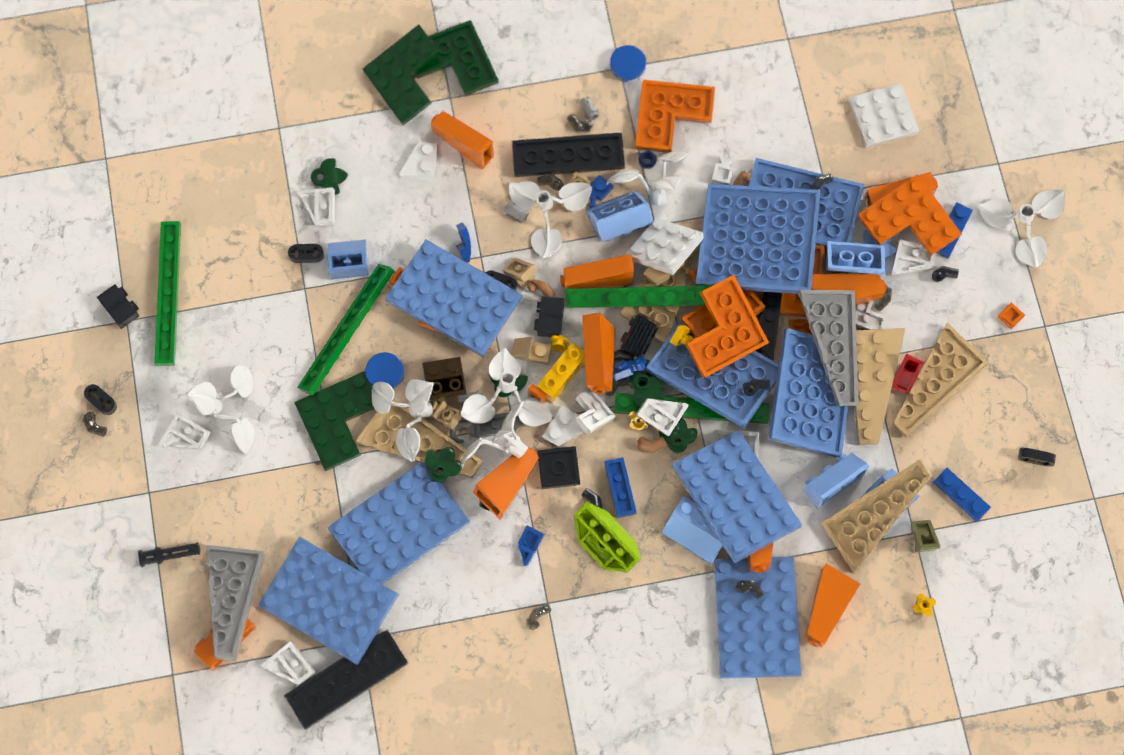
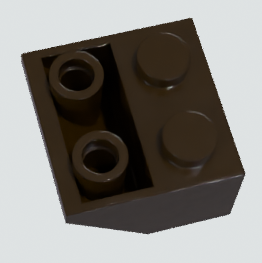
M460 357L422 363L425 381L434 383L429 400L467 394Z

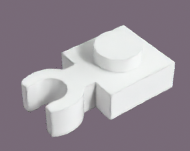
M721 152L719 158L721 164H715L711 182L730 185L734 169L730 165L733 163L734 155L731 154L730 159L725 160L723 158L724 152Z

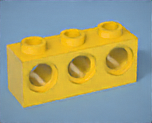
M572 342L537 385L539 389L547 394V400L552 404L585 364L584 350Z

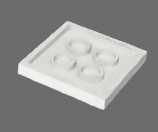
M902 84L849 97L848 101L866 148L918 135L919 129Z
M656 218L625 255L632 254L633 262L674 275L703 240L704 235L703 232Z

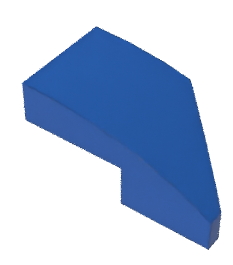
M462 222L456 225L462 241L456 247L461 254L462 260L468 263L471 258V241L468 229Z
M529 525L526 526L518 542V548L526 567L531 562L545 535Z

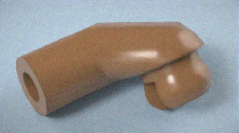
M746 171L740 172L733 185L742 186L743 181L750 182L751 173Z
M533 279L527 284L530 292L539 290L545 297H552L555 294L544 281Z
M662 436L654 442L647 441L644 437L637 440L638 449L648 453H655L667 445Z

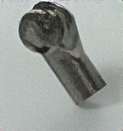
M555 175L537 177L538 186L549 185L556 191H559L564 186L563 181Z

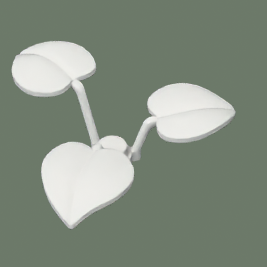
M668 152L660 155L657 161L663 162L662 179L651 181L649 184L652 189L648 187L642 175L639 174V170L620 171L608 179L607 185L609 183L629 182L638 178L647 190L648 195L652 196L653 205L666 204L668 202L666 190L675 192L678 184L681 182L680 176H666V165L669 162L682 160L688 153Z
M534 182L509 183L510 197L517 207L524 211H529L535 203L543 210L547 230L539 229L531 237V245L541 258H548L554 255L562 244L560 231L557 229L550 230L547 210L553 206V201L560 204L564 203L565 208L569 211H579L589 201L592 191L591 185L586 183L567 184L559 190L560 200L554 195L551 196L546 190L541 191L540 187Z
M1060 189L1043 191L1033 198L1032 205L1024 204L1021 206L1020 211H1016L1013 215H1011L1012 205L1009 201L1002 198L992 199L979 204V212L982 219L993 228H1004L1008 225L1009 219L1019 216V220L1027 224L1028 239H1022L1017 243L1015 248L1016 256L1021 262L1037 268L1046 258L1047 244L1039 236L1031 239V222L1035 214H1041L1045 219L1059 217L1064 209L1065 191Z
M506 348L493 358L489 366L490 376L492 379L499 381V386L489 402L487 397L481 394H474L468 397L461 411V416L467 421L473 423L490 421L495 415V409L491 405L500 391L503 393L514 391L518 404L521 403L517 386H515V380L521 373V366ZM527 398L525 400L526 406H522L518 413L520 421L529 427H537L552 420V414L548 407L536 398Z
M239 365L235 366L229 375V381L234 391L215 398V387L209 382H202L195 385L186 396L192 400L203 416L213 415L214 418L219 417L234 421L235 423L231 425L232 438L238 448L244 454H247L255 438V431L251 422L247 419L240 421L238 418L219 414L223 408L221 400L235 395L237 392L241 398H246L253 390L251 372L246 366Z
M419 379L409 381L405 392L409 403L406 404L392 401L395 393L388 383L376 382L372 389V404L378 413H388L391 405L409 407L410 415L415 418V420L406 425V429L399 428L396 434V445L399 452L404 458L414 462L420 448V435L416 429L410 427L417 422H421V418L431 416L433 408L428 401L434 383Z
M522 401L508 413L502 423L501 430L496 433L492 442L479 437L467 448L461 462L462 468H464L465 461L482 444L491 445L505 451L507 454L511 452L518 459L526 452L528 446L520 440V437L514 431L516 416L522 406H526V402ZM505 437L507 441L504 445L507 447L505 448L494 442Z

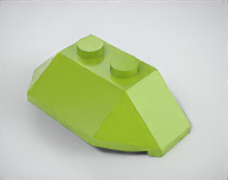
M585 502L573 515L578 542L604 570L628 573L641 560L635 540L609 512L589 502Z

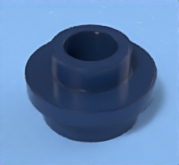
M644 151L639 155L638 162L641 167L650 169L656 165L657 157L651 151ZM650 159L651 162H645L644 160Z

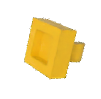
M679 325L670 343L675 346H681L694 339L688 335L691 329L685 325Z

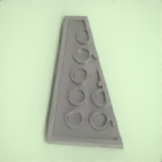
M798 290L837 406H858L855 291Z
M207 545L214 656L216 659L236 661L265 554L264 551Z

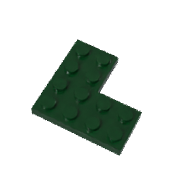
M471 20L429 36L441 54L416 73L418 79L452 66L465 96L499 83L498 77Z
M419 24L362 68L402 125L408 123L432 104L413 75L441 54Z
M365 371L320 390L314 395H309L294 402L325 471L361 456L346 421L375 409L372 404L373 388L367 380Z

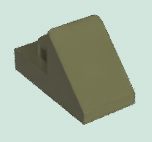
M931 520L911 522V530L915 538V553L940 549Z

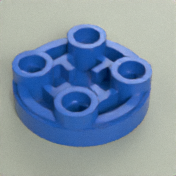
M632 45L621 46L611 55V71L622 82L637 79L646 70L645 54L638 47Z
M378 353L370 358L366 365L365 373L371 386L376 382H385L392 388H395L404 379L403 364L392 353Z

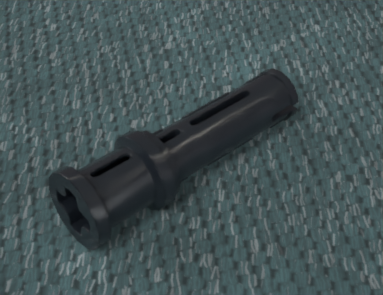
M198 542L164 549L155 547L153 550H138L141 568L153 563L159 565L164 560L200 555ZM188 550V551H186V552H180V553H174V554H172V552Z

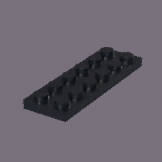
M622 132L512 140L515 177L625 169Z
M388 629L373 638L358 665L343 657L284 696L304 729L307 730L409 663Z

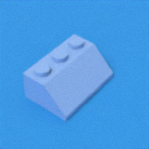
M637 190L586 209L593 229L601 242L611 241L619 235H627L632 230L645 228L654 222L648 202Z
M828 241L825 253V270L885 275L884 245Z
M853 453L848 456L844 454L836 460L837 464L832 467L830 465L825 467L821 471L822 474L817 478L813 476L805 482L806 486L803 491L818 509L863 477L869 465Z
M683 496L665 525L662 534L712 564L723 545L696 503Z

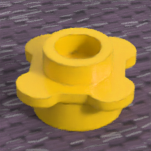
M553 335L551 337L552 341L550 344L553 350L565 352L569 347L570 341L564 336Z
M635 411L630 412V428L642 430L648 427V423L638 417Z
M923 594L917 595V602L913 606V610L916 613L925 614L927 617L931 616L933 613L932 607L936 604L935 599L927 598Z

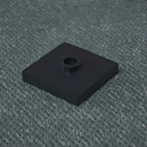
M576 446L537 450L542 490L581 484Z

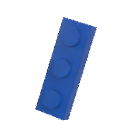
M956 202L949 217L962 233L973 210ZM959 237L936 253L949 259Z
M624 458L604 461L617 519L636 515V507Z
M948 468L933 481L941 491L976 522L991 508Z

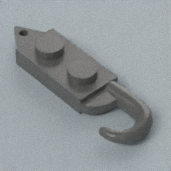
M508 413L496 414L490 421L485 423H473L467 420L459 421L454 430L450 429V437L457 443H464V440L458 439L455 434L461 428H468L471 435L476 438L495 436L501 430L502 423ZM516 416L514 422L515 432L516 429L523 425L522 422H519L520 419L518 416Z

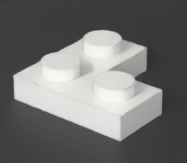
M873 301L855 306L856 327L863 330L884 329L888 317L870 310Z
M590 389L577 396L576 400L586 412L579 415L575 421L587 435L613 421L616 417L602 399Z

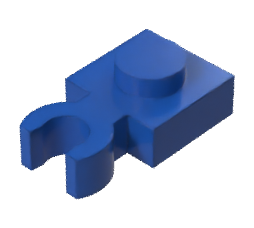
M601 175L590 184L592 191L589 199L592 202L589 204V208L595 206L597 198L602 202L614 188L611 183L607 185V180Z
M644 356L638 357L634 361L632 359L622 360L615 365L613 377L617 381L631 376L634 371L645 369L644 364L647 361Z

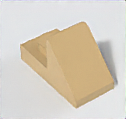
M514 257L502 271L507 276L515 279L516 284L524 289L535 278L534 273L537 268L534 264Z
M533 337L514 339L511 355L515 359L548 365L552 348L549 344L534 342Z

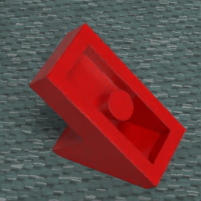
M906 353L893 380L892 388L908 395L924 361Z

